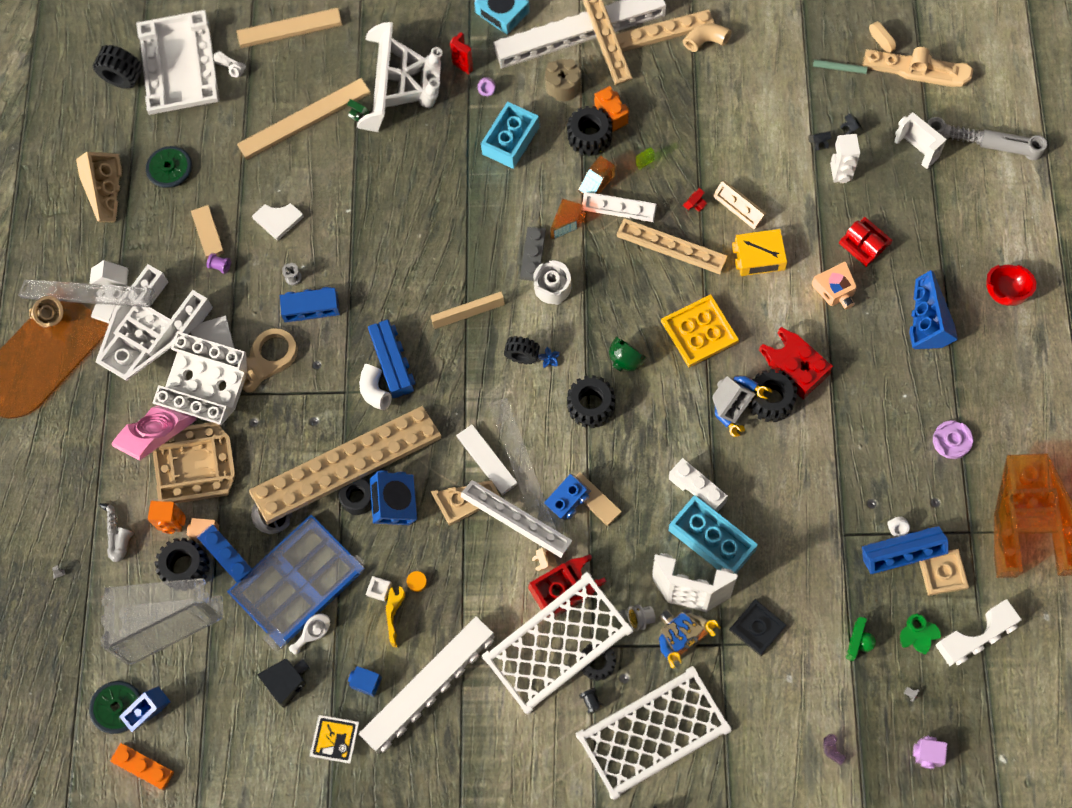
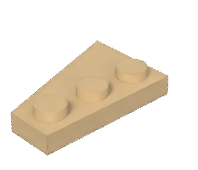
M492 480L478 483L500 496ZM466 486L452 487L442 491H431L449 526L481 510L460 497Z

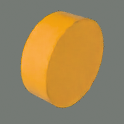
M414 571L408 575L407 585L411 591L421 592L427 586V579L422 572Z

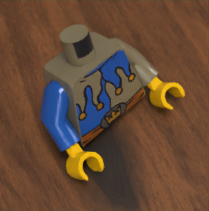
M667 609L659 616L665 624L661 629L659 637L661 653L669 661L670 666L674 668L673 662L679 661L682 663L681 658L707 637L708 632L711 636H715L713 629L721 628L715 620L709 621L701 616L691 613L685 614L684 612L674 617Z

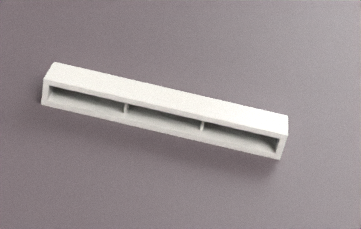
M476 616L359 735L378 754L381 751L383 753L387 751L392 745L391 741L396 736L399 738L407 730L406 726L410 722L414 723L421 716L420 712L425 707L429 708L436 701L435 697L440 692L444 693L450 687L451 680L454 677L459 678L465 671L464 667L469 662L471 664L474 663L480 656L478 653L483 648L487 649L494 642L493 632Z

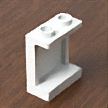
M912 112L908 117L904 116L900 120L894 142L898 144L902 139L909 141L925 154L922 166L928 169L940 157L947 139Z

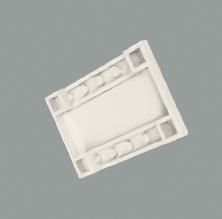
M205 10L137 23L147 96H145L146 106L149 115L219 102L210 27Z

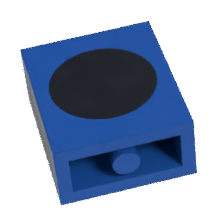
M385 470L376 472L370 478L373 524L410 525L416 521L414 476L406 474V472L388 473Z

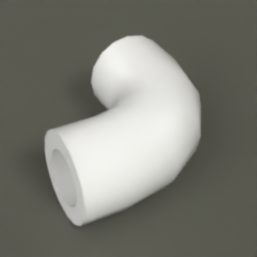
M365 364L359 382L360 392L368 404L377 409L386 410L391 404L392 396L389 392L379 388L378 382L383 370Z

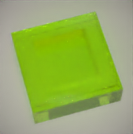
M651 147L636 156V166L639 170L654 161L655 151Z

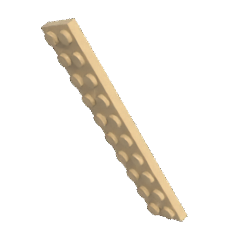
M421 406L250 489L249 492L266 523L270 524L440 440L441 434L424 407Z

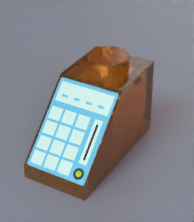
M600 155L589 168L578 192L583 195L584 192L599 194L615 176V165Z
M562 199L550 229L552 239L578 229L579 224L583 223L586 215L583 212L582 204Z

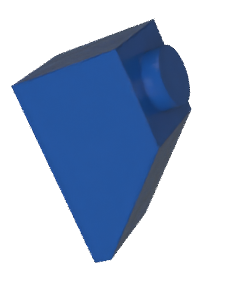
M157 686L144 692L120 715V718L129 730L133 732L163 710L170 703V700L161 688Z

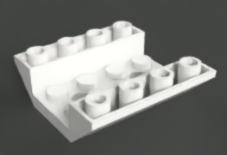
M177 331L171 348L177 354L166 386L158 385L153 404L222 425L235 410L247 376L246 352ZM188 371L193 372V377L190 380L186 379ZM222 381H226L227 386L225 390L220 391L219 384Z
M655 554L652 579L667 603L707 612L731 597L737 579V574H734L732 570L725 568L717 570L713 585H710L706 580L697 579V581L689 580L688 576L682 574L673 576L676 559H672V556L668 554Z

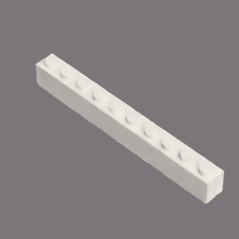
M622 0L605 6L615 32L665 16L666 13L664 0ZM585 11L579 15L566 17L563 20L551 22L542 27H535L511 37L501 38L494 42V49L502 69L597 37L588 13Z

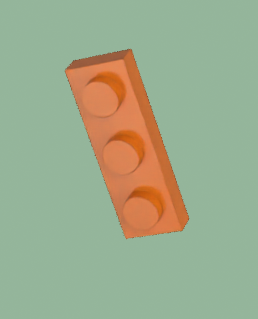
M122 743L119 744L110 760L115 765L163 791L174 774V771Z

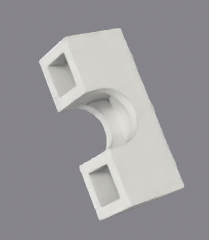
M857 134L839 135L836 141L837 154H833L830 164L833 181L847 183L853 179L860 156Z
M683 458L670 471V481L682 491L686 489L693 495H696L716 512L726 503L728 495Z

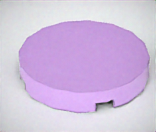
M953 420L943 422L933 434L935 449L946 458H962L972 447L973 435L971 430L963 423Z

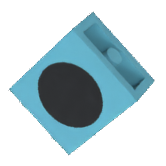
M527 0L475 1L476 13L507 35L530 12L529 1Z

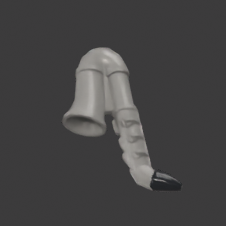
M100 503L101 508L107 511L108 557L112 562H120L127 553L128 543L134 532L117 527V516L114 506Z

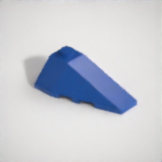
M930 270L916 278L913 299L916 302L915 310L912 311L911 315L914 318L913 326L910 327L909 332L913 349L943 348L958 340L955 324L935 274Z

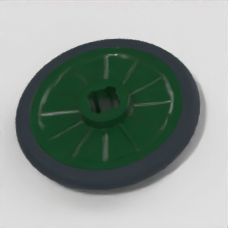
M166 146L156 150L146 163L148 179L156 186L163 188L175 187L183 183L190 175L192 169V161L189 154L176 146Z
M112 681L101 686L94 693L89 705V714L93 724L99 730L109 734H119L128 731L129 728L120 718V715L141 696L138 689L124 681ZM118 703L120 708L114 711L112 707Z

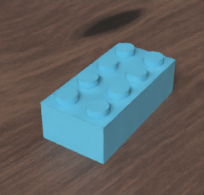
M696 495L691 498L669 524V531L717 570L725 568L737 574L756 551L758 545Z

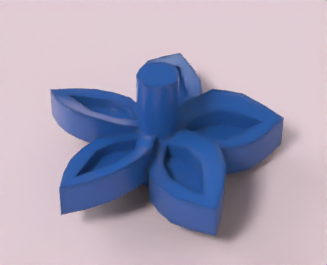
M546 347L545 354L538 355L539 359L544 360L543 368H546L549 364L558 367L556 358H558L560 352L554 351L551 353V350Z

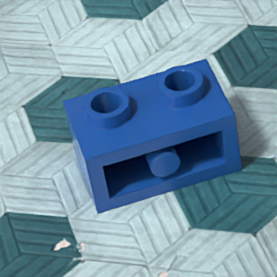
M569 474L544 503L560 519H570L576 513L575 509L577 506L584 504L590 496L588 494L591 490L575 475Z

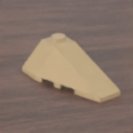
M86 152L77 158L76 161L79 177L98 222H115L118 207L117 193L120 190L119 177L122 174L119 154Z

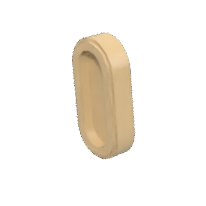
M879 22L870 25L871 35L887 53L896 49L895 40Z

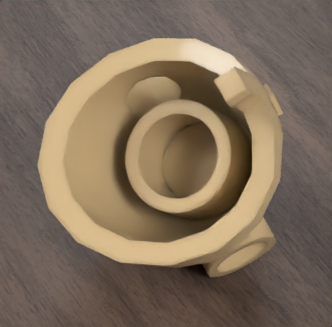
M44 296L37 300L33 308L29 310L30 319H34L43 327H52L62 319L63 307L57 298Z

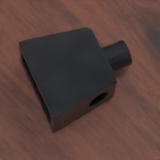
M286 658L257 675L279 705L284 708L306 685V682L300 675L310 667L303 658L295 665H292Z

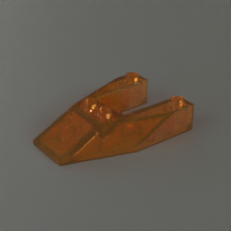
M1007 455L994 511V561L997 578L1018 577L1023 572L1018 534L1052 533L1058 576H1072V501L1049 455Z

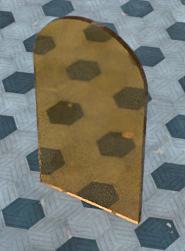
M61 287L51 295L62 304L63 317L60 322L55 326L47 328L39 325L34 319L29 318L0 349L1 418H20L38 409L105 337L109 324L92 318V311Z

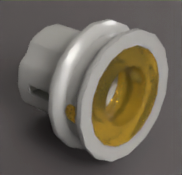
M639 604L629 606L628 620L630 626L637 632L639 629L644 630L647 624L655 623L653 608L651 606L642 608Z

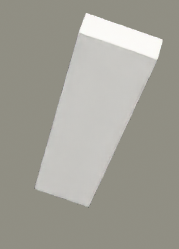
M584 192L581 210L654 222L657 204Z
M470 425L456 435L489 480H492L502 496L518 485L473 425Z

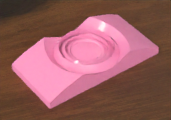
M158 405L152 407L145 417L141 418L137 423L127 424L114 439L112 445L122 452L142 460L196 421V417Z

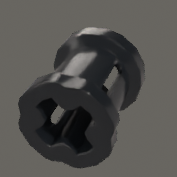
M591 688L579 695L588 709V715L604 707L603 703H600L596 688Z

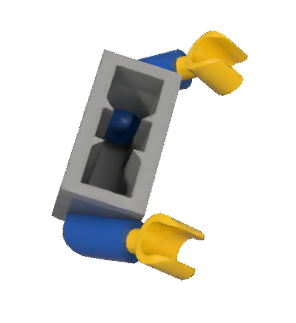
M747 376L725 377V379L717 383L718 389L712 397L715 404L716 418L726 427H729L730 434L735 437L740 436L737 433V429L741 432L745 431L743 425H735L734 423L754 397V391H757V395L764 399H768L763 395L764 390L772 392L768 387L758 386L757 382Z

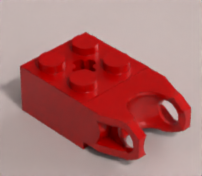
M780 327L777 334L785 347L773 349L762 344L759 351L765 357L771 369H775L776 373L779 370L783 371L782 375L788 374L790 376L789 380H794V386H797V394L804 400L830 375L833 366L798 334Z
M590 554L581 558L571 559L529 583L528 589L541 610L582 579L581 569L591 560ZM596 579L594 582L598 587H601L606 583V579ZM589 583L585 586L586 593L593 595L595 589ZM553 589L560 591L559 596L552 593ZM577 594L569 599L570 606L575 607L582 603L583 597ZM558 607L555 611H553L554 618L563 614L567 610L565 608Z

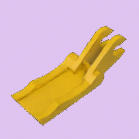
M400 586L399 595L395 596L393 588L390 589L386 605L389 639L393 647H397V634L393 622L394 615L405 598V592Z

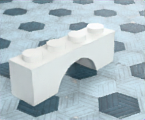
M1007 599L985 614L987 626L982 635L968 637L955 631L935 645L949 666L954 663L959 666L968 660L966 656L970 653L978 654L985 649L984 644L990 642L992 645L1002 638L1000 634L1006 631L1009 634L1018 628L1016 624L1021 621V618Z

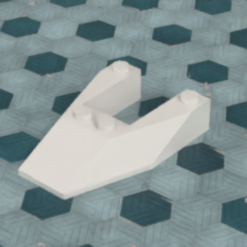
M148 264L114 308L96 363L127 381L172 348L177 331L189 334L203 322L213 307L208 298L192 290L171 319L150 308L168 284V280L161 271Z

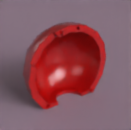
M997 265L991 268L987 274V291L1001 305H1020L1028 301L1036 290L1037 282L1034 275L1027 268L1020 265Z

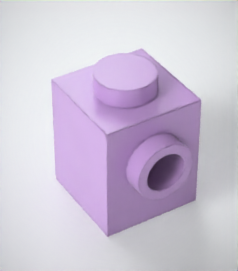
M928 736L920 739L917 744H914L913 756L916 757V763H921V767L934 769V766L942 767L945 765L947 743L938 742L937 738Z

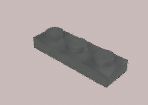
M527 227L520 280L534 281V272L542 262L546 229Z

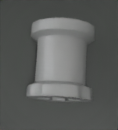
M294 263L283 266L282 271L286 282L291 286L298 285L302 280L298 266Z

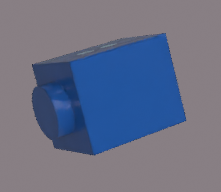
M356 666L355 671H351L348 682H350L349 686L352 689L375 697L382 677L375 672Z

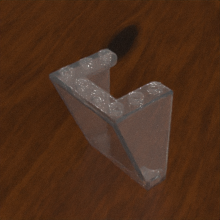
M204 578L105 588V594L102 595V605L104 607V615L101 618L102 626L104 627V635L101 637L102 647L125 664L133 665L222 620L223 597L218 595L209 598V593H205L206 580Z

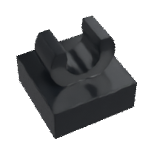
M850 113L844 117L847 122L843 123L840 127L843 130L849 127V131L845 135L856 133L860 136L865 132L854 115Z
M830 131L808 135L809 142L814 143L815 151H819V144L821 142L824 144V149L829 148L827 140L832 139Z

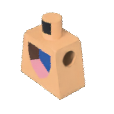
M846 262L814 276L812 286L830 306L840 302L845 310L854 306L855 303L851 297L855 294L856 284Z

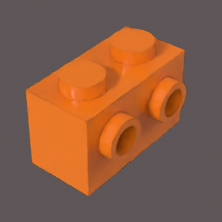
M608 86L594 94L597 109H603V113L607 112L612 120V131L628 124L629 109L625 104L621 103L617 91H613Z
M151 501L147 520L158 531L174 534V532H181L182 526L185 525L186 517L174 502Z

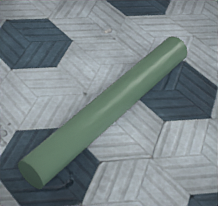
M815 59L813 67L863 74L867 73L868 68Z

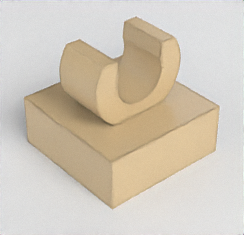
M546 548L537 550V555L532 558L533 561H539L540 566L535 568L536 571L552 570L558 566L554 553Z

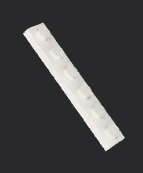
M473 480L470 481L461 493V498L562 558L572 543V540Z

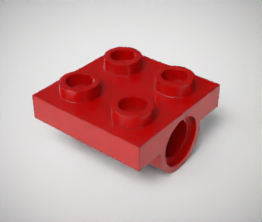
M864 217L861 221L857 220L848 229L846 235L840 239L839 244L867 267L893 240Z

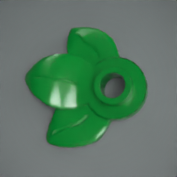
M920 614L911 615L907 619V626L900 633V643L903 648L913 644V647L922 654L928 653L931 647V640L941 638L939 628L935 624L927 622L925 617ZM914 621L919 622V628L914 627Z

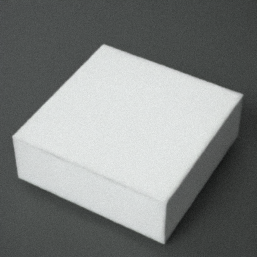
M372 576L366 596L385 602L392 582Z

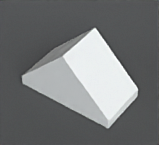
M103 260L91 268L90 286H106L107 283L115 286H127L128 268Z

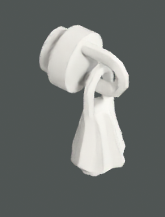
M221 51L213 55L214 63L229 67L231 76L240 77L246 69L244 63L227 57Z

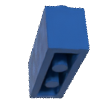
M335 288L307 289L303 292H287L280 295L281 316L285 323L340 315L338 294Z
M213 524L196 536L236 582L252 570Z

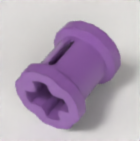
M211 253L207 260V268L220 270L223 274L228 272L231 265L229 258L218 257L215 253Z

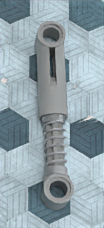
M933 117L927 123L932 128L937 129L936 131L946 139L952 138L954 140L955 138L957 141L960 139L962 142L964 140L967 141V143L971 141L972 144L976 142L982 148L1025 155L1030 160L1040 159L1047 147L1046 139L1039 135L1030 138L986 129L983 131L977 130L976 132L974 129L971 131L969 128L965 130L964 127L962 129L959 126L955 128L954 125L951 127L940 117Z

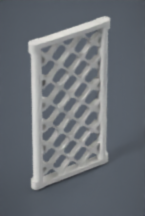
M588 572L581 576V580L490 652L486 651L482 655L483 659L490 665L527 715L534 710L533 707L618 640L633 632V628L623 619ZM590 583L598 595H588L585 586ZM575 594L582 596V608L571 607L569 599ZM586 597L597 598L596 610H589L584 607ZM600 599L606 603L611 610L610 612L599 610ZM558 607L567 610L565 621L555 620L553 611ZM571 609L581 611V621L579 623L569 621V611ZM585 611L596 614L595 624L583 623ZM599 613L610 615L609 626L597 624ZM613 615L623 625L622 628L618 629L612 626ZM543 619L551 622V630L548 634L538 631L537 624ZM554 622L565 624L564 635L553 634ZM568 624L580 626L578 637L567 635ZM583 626L594 628L593 639L582 638ZM597 628L609 630V638L604 642L596 639ZM527 632L535 635L534 646L523 645L522 636ZM538 635L549 636L548 648L537 646ZM552 637L564 639L562 650L551 648ZM566 639L578 640L576 652L565 649ZM582 640L593 643L594 650L587 655L580 652V642ZM510 645L519 648L517 659L506 656L505 649ZM523 647L533 649V659L531 661L521 659V649ZM537 649L548 652L547 662H537L535 660ZM551 651L562 653L561 664L549 662ZM565 653L577 656V663L572 667L564 664ZM495 657L503 660L502 671L493 662ZM506 660L517 662L516 673L505 671ZM520 662L532 664L530 675L519 673ZM535 664L546 666L544 677L533 674ZM549 666L560 667L561 676L556 680L548 677ZM504 675H514L516 677L515 687L509 683ZM518 677L530 678L529 689L517 687ZM534 678L544 680L545 688L542 691L532 690V680ZM517 691L527 692L529 701L525 703Z
M691 666L682 675L590 728L578 731L576 737L582 743L602 778L610 798L615 800L626 790L720 735L732 732L699 678L696 669ZM694 678L701 690L690 688L689 680ZM677 686L684 689V699H673L671 697V690ZM688 691L699 693L697 704L686 702L685 699ZM702 695L705 696L711 708L700 705ZM660 696L668 701L665 711L654 708V700ZM671 701L682 704L680 714L668 712V706ZM684 705L696 708L694 718L691 719L682 715ZM643 706L650 710L649 719L647 721L637 719L636 710ZM698 709L710 712L708 722L696 719ZM653 711L664 714L661 725L650 722ZM713 713L716 714L722 724L721 726L717 727L711 724L710 721ZM667 715L678 718V724L675 729L664 725ZM625 716L632 720L630 731L618 728V721ZM681 719L689 720L693 723L690 733L679 730L678 727ZM636 721L646 724L644 735L632 732ZM694 724L706 725L707 734L700 738L694 735ZM650 725L661 729L658 739L647 737L646 734ZM606 727L615 732L611 742L600 738V731ZM664 729L675 733L672 743L661 740V734ZM617 732L628 734L629 737L625 746L614 742ZM678 733L689 736V744L683 748L675 744ZM631 736L643 739L641 749L637 750L629 747ZM589 737L597 742L594 752L590 750L585 741ZM645 740L657 743L655 753L643 751ZM600 742L610 744L611 748L608 756L600 755L596 752ZM659 744L671 746V755L666 758L657 754ZM614 746L625 749L622 760L611 757ZM628 750L639 753L636 764L625 761ZM641 755L652 756L654 765L647 769L640 766ZM598 756L607 760L605 770L601 769L595 757ZM611 760L621 763V769L617 775L607 771L608 763ZM625 764L634 766L636 769L635 776L630 779L621 775L623 765ZM606 775L617 777L618 786L612 788Z

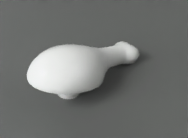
M316 614L308 619L302 636L296 643L290 645L289 650L293 654H298L304 644L322 638L330 627L329 617L326 614Z

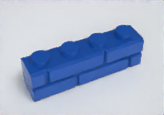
M385 320L368 326L392 398L395 399L412 393L414 391L412 385L416 383L412 373L408 374L407 368H410L407 358H402L401 352L404 350L401 341H396L395 336L398 333L395 324L391 325L389 320Z
M939 526L862 546L863 561L866 567H868L870 574L949 553L948 539Z

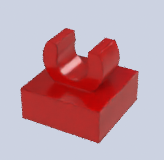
M700 188L697 189L683 206L687 210L694 207L697 211H700L707 204L701 198L705 192Z

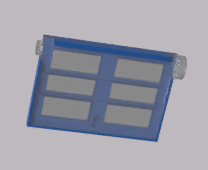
M310 515L227 592L267 633L263 639L277 652L304 628L308 619L319 614L365 571L363 567L365 562L358 555L353 557Z

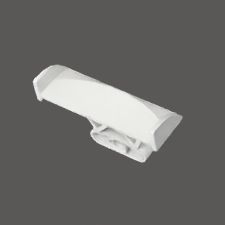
M393 22L382 23L369 30L366 40L379 43L373 113L361 118L357 128L378 132L384 117L385 107L419 101L425 108L432 107L439 92L442 50L438 47L432 48L431 54L425 59L392 38ZM390 52L401 58L400 69L389 67ZM421 71V82L419 85L411 76ZM388 79L399 81L398 94L386 96Z

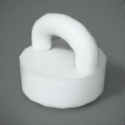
M895 517L888 521L889 530L895 537L906 535L910 530V525L904 517Z

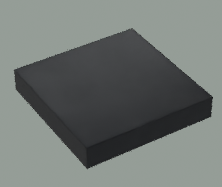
M755 599L729 630L761 657L787 625Z

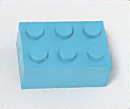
M507 102L481 142L482 154L514 169L540 127L539 116Z

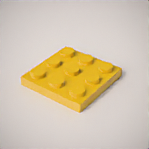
M711 294L661 319L663 326L689 368L739 343L738 337Z

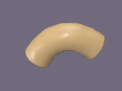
M714 23L703 24L689 32L684 38L683 44L692 52H696L707 41H713L725 46L730 39L731 30Z

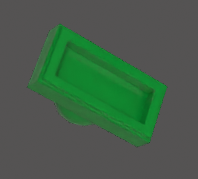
M858 617L855 622L845 657L847 660L854 661L858 649L863 652H869L876 646L875 637L869 632H863L866 618Z

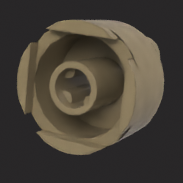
M560 59L548 63L545 71V85L548 95L550 97L553 96L558 101H569L580 91L581 71L574 60Z

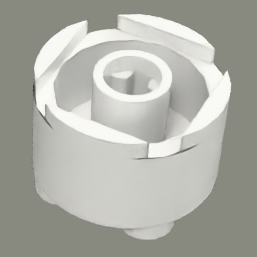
M553 260L545 264L542 263L536 268L533 276L536 296L545 303L561 304L571 292V275L567 266Z

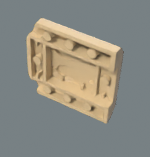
M210 422L190 425L153 451L158 501L174 502L177 504L229 495L235 478L230 437L224 432L220 424Z

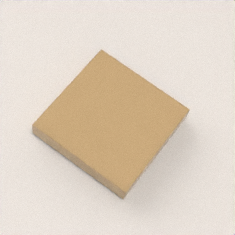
M959 549L948 550L949 553L946 555L919 561L928 596L969 588Z

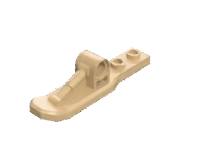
M925 47L915 48L913 54L909 56L866 49L863 66L868 67L867 69L898 74L905 79L949 87L964 86L971 81L973 68L967 63H952L932 59L929 49Z

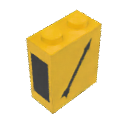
M780 229L736 235L735 242H732L733 253L737 254L735 264L736 269L740 270L741 276L783 271L786 269L787 259Z

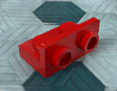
M460 32L450 42L452 64L470 74L473 71L472 50L465 44L464 33Z

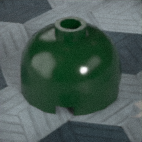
M617 336L609 348V357L614 362L612 366L620 372L623 369L629 372L635 371L647 359L645 355L639 353L638 350Z

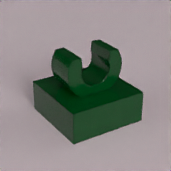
M352 99L347 103L352 108L348 116L357 122L361 114L366 116L370 113V110Z

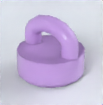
M489 77L482 78L478 83L479 93L483 96L492 95L495 91L493 79Z

